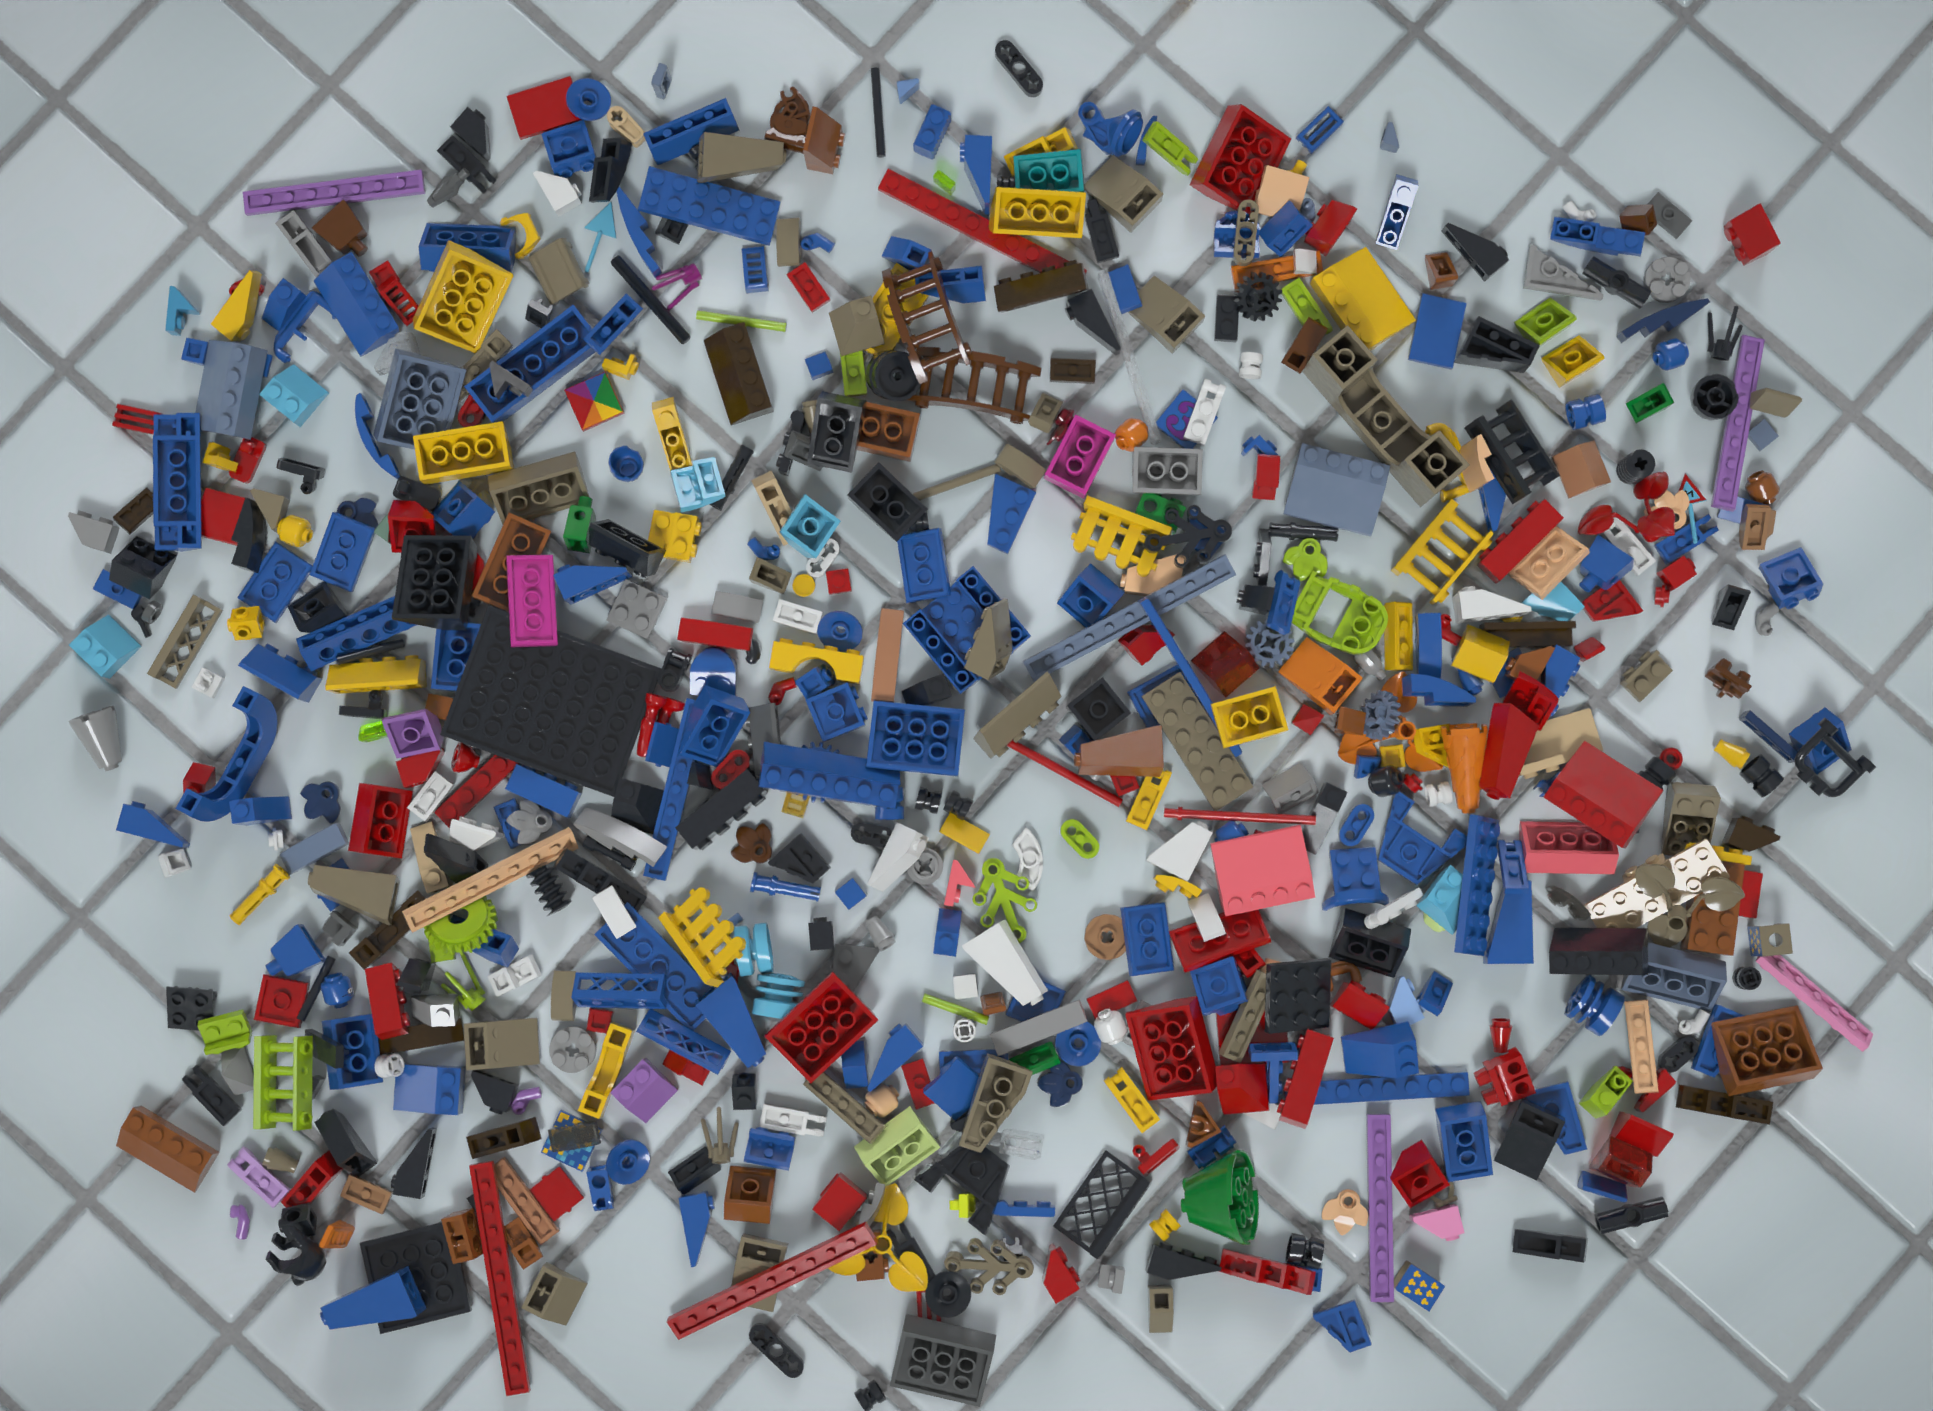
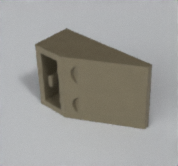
M1114 155L1084 184L1085 191L1096 199L1130 233L1159 205L1164 195L1147 178Z
M1153 276L1138 292L1143 306L1128 312L1172 354L1205 319V315L1188 299L1156 276Z
M1006 598L985 608L981 616L983 620L982 625L977 628L973 636V640H975L974 645L967 651L965 656L967 662L964 668L986 680H990L1005 670L1012 653L1008 599Z
M1680 782L1669 783L1665 800L1661 854L1674 856L1685 850V846L1688 843H1698L1703 839H1708L1711 844L1721 800L1715 786Z
M537 1018L464 1024L466 1070L540 1064Z
M743 1233L731 1286L785 1261L789 1243ZM777 1293L748 1307L774 1312Z

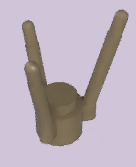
M717 1107L718 1143L714 1144V1148L705 1119H701V1124L708 1148V1158H712L713 1164H725L731 1162L730 1157H734V1146L739 1124L738 1122L734 1123L728 1147V1143H723L721 1107Z

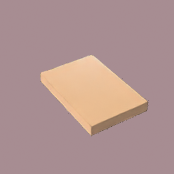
M1555 526L1509 572V576L1543 600L1590 551L1586 546L1558 526Z

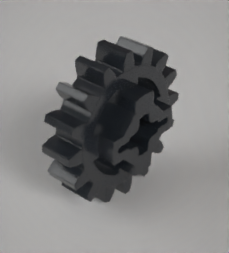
M1251 272V278L1243 276L1244 283H1237L1240 289L1239 291H1234L1233 294L1237 295L1238 299H1235L1233 302L1240 305L1236 310L1243 313L1242 317L1250 318V320L1255 322L1257 319L1265 321V315L1273 317L1271 311L1279 310L1276 303L1282 302V299L1278 298L1282 290L1276 289L1280 283L1275 280L1273 281L1274 277L1268 274L1266 276L1264 272H1259V274ZM1253 292H1254V293H1257L1258 296H1260L1259 298L1262 299V301H1261V300H1258V298L1256 297L1255 294H1253Z

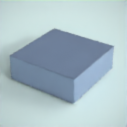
M1765 419L1749 430L1748 438L1759 451L1779 437Z

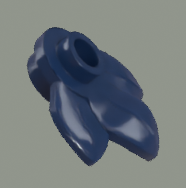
M360 498L355 502L344 501L337 508V513L345 516L346 510L352 509V515L347 517L374 528H377L379 525L377 519L371 513L377 504L368 498Z
M330 781L323 782L320 785L315 783L306 785L300 792L301 796L307 800L304 806L305 817L307 819H315L323 815L330 824L334 823L341 810L338 802L340 795L338 786ZM325 790H328L330 792L329 797L325 795Z
M1060 1061V1064L1051 1067V1073L1042 1076L1037 1082L1042 1091L1051 1094L1050 1106L1052 1107L1066 1105L1070 1102L1072 1095L1078 1093L1083 1087L1082 1077L1077 1072L1071 1071L1069 1066ZM1069 1079L1074 1081V1087L1068 1086L1067 1081Z

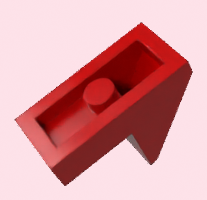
M1257 454L1252 489L1253 499L1275 500L1276 488L1279 487L1280 456Z
M1255 949L1233 956L1239 970L1247 978L1253 975L1256 970H1260L1266 965Z
M669 1050L662 1065L677 1075H683L702 1086L710 1073L708 1069L672 1050Z

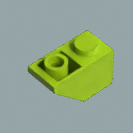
M1613 1066L1590 1087L1578 1104L1595 1119L1606 1116L1633 1081L1617 1066Z

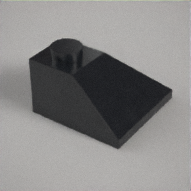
M325 581L288 606L297 629L305 633L313 632L348 616L346 609Z
M619 778L613 799L611 817L627 823L642 832L653 834L664 790Z

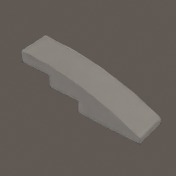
M587 807L573 824L608 849L612 850L615 847L630 858L636 855L652 867L655 866L667 849V846L629 824Z
M1079 999L991 1033L990 1036L996 1052L1000 1056L1083 1024L1088 1020Z

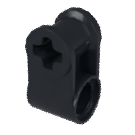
M672 646L669 648L658 676V683L664 691L674 692L679 688L693 655H685L676 651ZM666 676H674L675 682L673 685H663V680Z

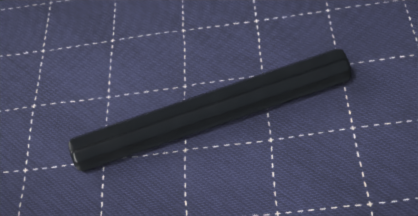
M619 255L611 260V265L675 338L681 344L687 343L691 338L689 333Z

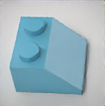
M293 364L274 376L259 395L293 423L301 427L329 392Z
M804 494L779 532L790 546L806 558H817L841 521Z
M110 615L85 628L69 644L101 677L108 679L142 647Z
M1449 865L1438 874L1416 906L1453 935L1457 930L1463 875L1453 866Z

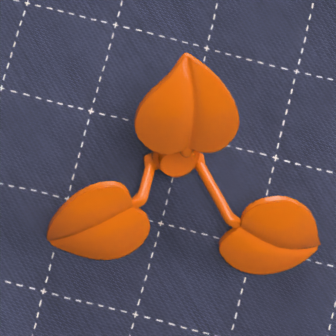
M1406 672L1397 673L1389 678L1381 691L1393 693V696L1398 697L1397 703H1400L1401 706L1397 710L1403 713L1411 711L1417 703L1416 696H1403L1402 678L1407 676ZM1402 715L1397 716L1400 722L1394 725L1395 731L1389 734L1388 738L1383 737L1382 740L1393 737L1398 740H1408L1407 742L1410 746L1405 749L1404 758L1408 767L1414 771L1426 772L1443 769V765L1416 753L1414 743L1415 725L1410 721H1406V718L1402 717ZM1344 734L1338 749V756L1343 761L1355 765L1357 755L1376 756L1377 750L1373 743L1382 740L1368 738L1366 734Z

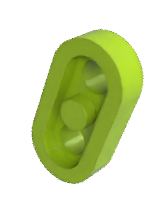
M1069 819L1062 824L1060 829L1062 838L1082 858L1090 859L1097 855L1099 852L1098 841L1079 821ZM1071 826L1076 829L1074 835H1069L1067 829ZM1085 843L1091 844V851L1086 852L1083 849Z

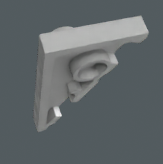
M1532 244L1529 246L1523 289L1599 301L1603 299L1604 294H1601L1593 285L1589 286L1579 279L1578 275L1564 265L1558 264L1557 260L1551 256L1548 257L1539 251L1537 246Z

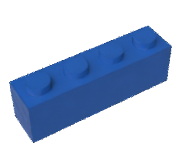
M724 98L647 131L643 135L658 166L688 153L690 149L699 144V138L704 132L730 135L740 130L727 99Z

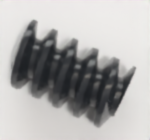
M1636 450L1619 461L1616 467V474L1623 483L1629 485L1636 484L1651 475L1655 468V459L1647 450Z
M544 865L530 872L526 877L534 878L530 883L532 887L539 886L534 893L536 895L543 894L538 901L540 903L547 902L543 910H551L547 915L550 916L567 907L572 900L563 899L568 893L567 891H559L563 883L555 884V881L559 878V875L551 876L555 868H547Z

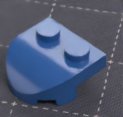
M1237 211L1227 212L1223 218L1217 220L1213 238L1214 257L1233 258ZM1246 213V217H1245V221H1244V222H1246V221L1249 222V214H1248V213ZM1257 223L1254 258L1258 259L1260 254L1259 223ZM1244 227L1239 231L1242 238L1247 239L1252 236V231L1249 228ZM1243 244L1242 251L1238 254L1242 258L1250 256L1246 254L1247 244Z
M708 647L697 654L690 668V695H699L704 685L736 696L737 664L735 659L725 649Z

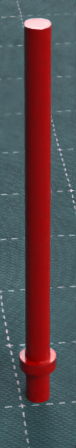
M1012 740L1007 745L1011 749L1117 807L1123 801L1120 797L1019 742L1015 743Z
M1178 807V809L1164 808V817L1177 818V820L1181 821L1183 818L1316 825V816L1190 810L1183 809V807Z

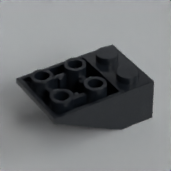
M1522 1098L1494 1161L1537 1181L1565 1124V1117Z

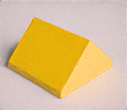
M1578 335L1541 359L1560 388L1595 367L1605 358L1601 352Z
M1467 624L1451 666L1494 683L1508 657L1510 641Z

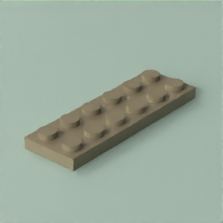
M1181 672L1176 673L1141 696L1159 726H1162L1164 734L1214 811L1221 809L1253 788V785L1229 747L1223 749L1218 730Z

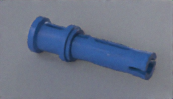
M757 872L753 873L750 892L762 891L769 893V896L778 893L816 902L819 900V895H813L810 892L820 893L821 887L781 881L775 875L766 877L758 875Z

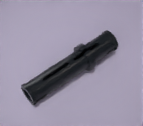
M741 445L740 450L722 480L725 497L709 504L710 506L722 511L728 497L734 493V486L754 453L753 450Z
M1270 522L1269 524L1270 537L1289 538V540H1294L1295 538H1314L1316 540L1334 542L1338 540L1337 532H1339V529L1334 527L1296 525L1295 522L1290 524Z

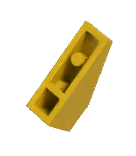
M248 271L211 322V325L230 341H243L250 334L249 329L254 322L262 277L259 271Z

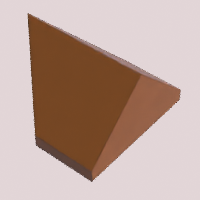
M1199 1100L1194 1102L1185 1144L1191 1148L1221 1132Z

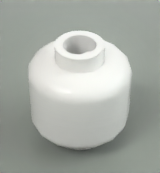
M1104 1009L1098 1013V1017L1094 1021V1028L1100 1040L1109 1045L1121 1042L1127 1033V1026L1121 1013L1111 1011L1110 1009Z

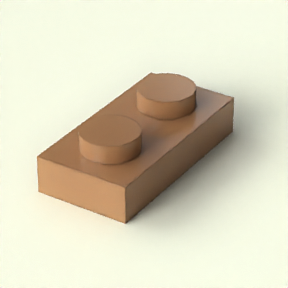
M350 1174L340 1197L377 1213L384 1214L393 1192Z

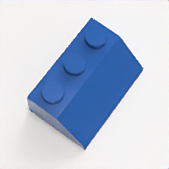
M268 643L265 646L257 644L238 664L239 667L294 698L308 703L322 681L321 678L316 676L318 671H311L307 665L305 668L298 666V660L287 654L285 658L277 654L279 649Z
M372 1014L321 1021L323 1034L344 1046L343 1068L335 1069L327 1064L329 1089L339 1090L382 1083L383 1078L379 1077L375 1072L374 1064L380 1056L378 1037L375 1035Z

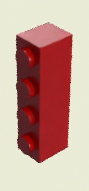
M1546 499L1539 503L1535 500L1526 509L1529 513L1524 518L1519 516L1510 525L1513 529L1508 534L1503 532L1494 541L1497 545L1492 550L1487 548L1479 556L1481 561L1477 566L1495 584L1500 582L1564 518Z
M1307 1029L1305 1035L1300 1034L1297 1048H1300L1298 1060H1292L1290 1069L1294 1070L1292 1078L1287 1077L1283 1091L1287 1092L1285 1100L1280 1099L1277 1113H1280L1279 1121L1306 1129L1333 1043V1037Z

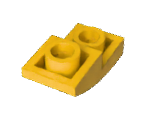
M1155 875L1153 878L1157 881L1155 886L1165 893L1168 890L1173 892L1177 886L1181 887L1179 892L1189 899L1192 896L1197 898L1202 892L1197 886L1176 877Z

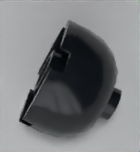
M1712 374L1700 379L1693 387L1690 396L1691 406L1695 413L1707 420H1719L1728 416L1736 408L1739 399L1734 382L1727 376Z

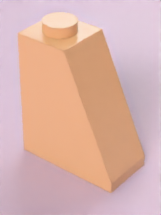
M1176 555L1155 560L1154 563L1158 564L1156 571L1151 570L1146 577L1139 576L1137 574V566H1133L1127 569L1126 574L1122 573L1120 587H1124L1123 591L1125 594L1147 596L1181 578L1183 568L1175 566L1174 558ZM1178 557V563L1184 564V558Z

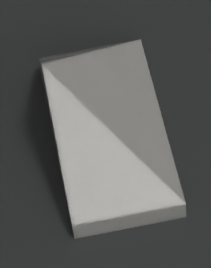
M233 1048L222 1052V1077L233 1094L236 1096L253 1090L254 1074L246 1048Z

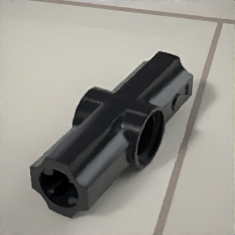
M1595 256L1591 258L1582 273L1603 286L1609 294L1618 295L1639 309L1644 305L1651 293L1649 289L1629 278L1625 271L1616 270ZM1612 278L1619 279L1621 287L1615 286Z
M1658 1197L1635 1204H1625L1620 1208L1595 1214V1222L1599 1233L1605 1234L1628 1227H1638L1646 1222L1669 1217V1211L1664 1198ZM1630 1210H1635V1219L1632 1221H1628V1212Z

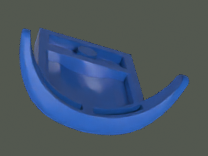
M1375 847L1329 851L1334 896L1323 902V911L1355 903H1377L1384 906L1390 903L1388 896L1381 892Z

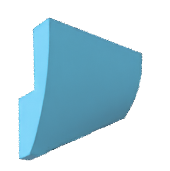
M1562 582L1543 600L1531 593L1521 602L1531 606V611L1537 612L1544 617L1553 618L1555 621H1569L1585 607Z

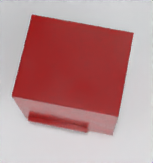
M840 1172L833 1177L821 1192V1197L815 1203L812 1210L840 1231L866 1201L867 1193Z

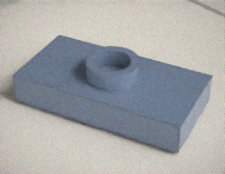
M662 63L658 64L657 70L652 77L651 85L656 97L664 100L672 79L667 65Z

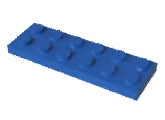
M649 166L638 211L770 246L780 201L710 182L699 183L695 178Z
M1470 815L1455 953L1484 956L1487 949L1486 935L1487 928L1490 925L1489 909L1493 900L1491 891L1492 883L1495 879L1494 864L1498 855L1496 848L1497 837L1500 834L1499 820L1479 815Z
M627 902L624 906L635 922L636 928L616 939L608 924L605 923L594 935L632 974H664L666 980L663 995L667 999L666 1008L683 1026L694 1031L706 1019L695 1005V1000L707 992L711 986L706 985L691 965ZM651 981L645 987L649 991H657L658 981Z

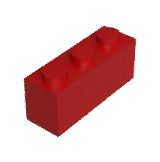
M392 962L365 969L375 1035L384 1040L408 1034L407 1026L410 1025V1018L408 1012H405L404 1009L407 999L405 992L401 990V986H397L402 974L401 969H398Z

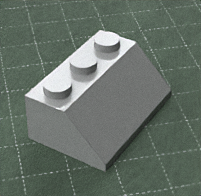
M1134 447L1132 453L1133 493L1201 495L1203 449Z

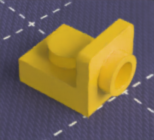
M630 354L626 365H624V361L612 357L611 360L604 358L602 368L605 372L630 380L631 375L636 374L639 363L636 356Z
M214 442L208 443L203 459L204 464L236 472L238 463L230 460V448Z

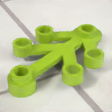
M997 858L988 859L982 866V873L985 878L979 891L973 895L972 899L975 905H984L987 901L986 894L992 883H994L996 893L986 914L980 919L981 925L986 928L993 926L995 923L994 917L1001 904L1012 932L1015 930L1021 932V937L1017 939L1021 943L1026 939L1027 931L1018 924L1010 901L1023 906L1028 912L1035 911L1038 904L1033 898H1026L1005 888L1002 879L1014 883L1019 890H1026L1030 885V881L1027 877H1019L1006 871L1001 860ZM991 865H995L997 867V872L995 874H992L989 871ZM1020 879L1026 880V887L1021 888L1018 882ZM977 895H982L984 897V901L982 903H978L976 901ZM1028 901L1034 902L1035 906L1033 909L1027 908L1026 903ZM986 916H989L992 919L990 925H986L984 923V918Z

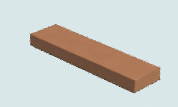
M503 1157L494 1164L499 1191L538 1244L542 1245L560 1230L530 1192V1189L507 1158Z

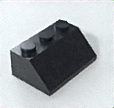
M609 519L592 522L589 526V545L595 548L596 553L614 558L616 564L634 569V573L638 576L645 578L646 576L656 574L666 552L665 549Z
M1345 908L1338 923L1328 957L1394 978L1409 948L1411 929L1392 922L1369 929L1364 923L1365 917L1368 916L1367 914Z

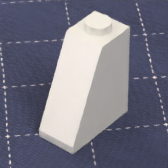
M1197 821L1196 824L1191 822L1150 854L1145 861L1188 882L1213 832L1209 831L1210 826L1203 822Z

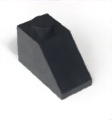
M467 107L450 128L455 135L488 162L491 157L489 128L484 121L486 117L477 109L473 112Z
M1245 585L1243 590L1239 589L1236 603H1240L1239 610L1266 615L1271 609L1275 588Z
M944 673L921 681L901 691L905 703L928 706L952 697Z
M473 1070L471 1072L472 1080L484 1105L490 1107L489 1111L500 1115L503 1112H509L519 1084L479 1070Z

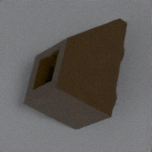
M1741 816L1740 818H1732L1722 844L1733 849L1743 850V852H1751L1779 841L1781 836L1775 834V829L1766 825L1759 827L1753 824V819Z

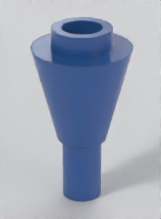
M1457 669L1462 689L1472 696L1477 695L1483 690L1481 687L1484 683L1477 676Z

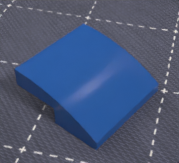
M956 1056L940 1069L939 1076L923 1087V1093L952 1119L957 1120L970 1108L979 1075Z

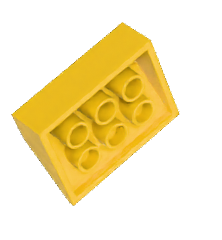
M448 240L413 318L414 329L477 353L509 287L513 274L471 249Z
M1367 247L1333 264L1313 277L1310 282L1311 287L1340 330H1343L1348 325L1370 351L1416 321Z

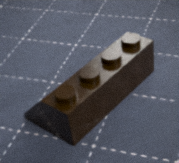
M1077 260L1063 263V268L1055 269V266L1042 268V273L1034 275L1033 271L1020 274L1021 279L1012 281L1011 277L998 280L999 285L994 286L998 312L1004 313L1089 290L1083 263L1077 264Z
M742 322L723 328L703 340L730 425L732 426L774 412L745 323Z

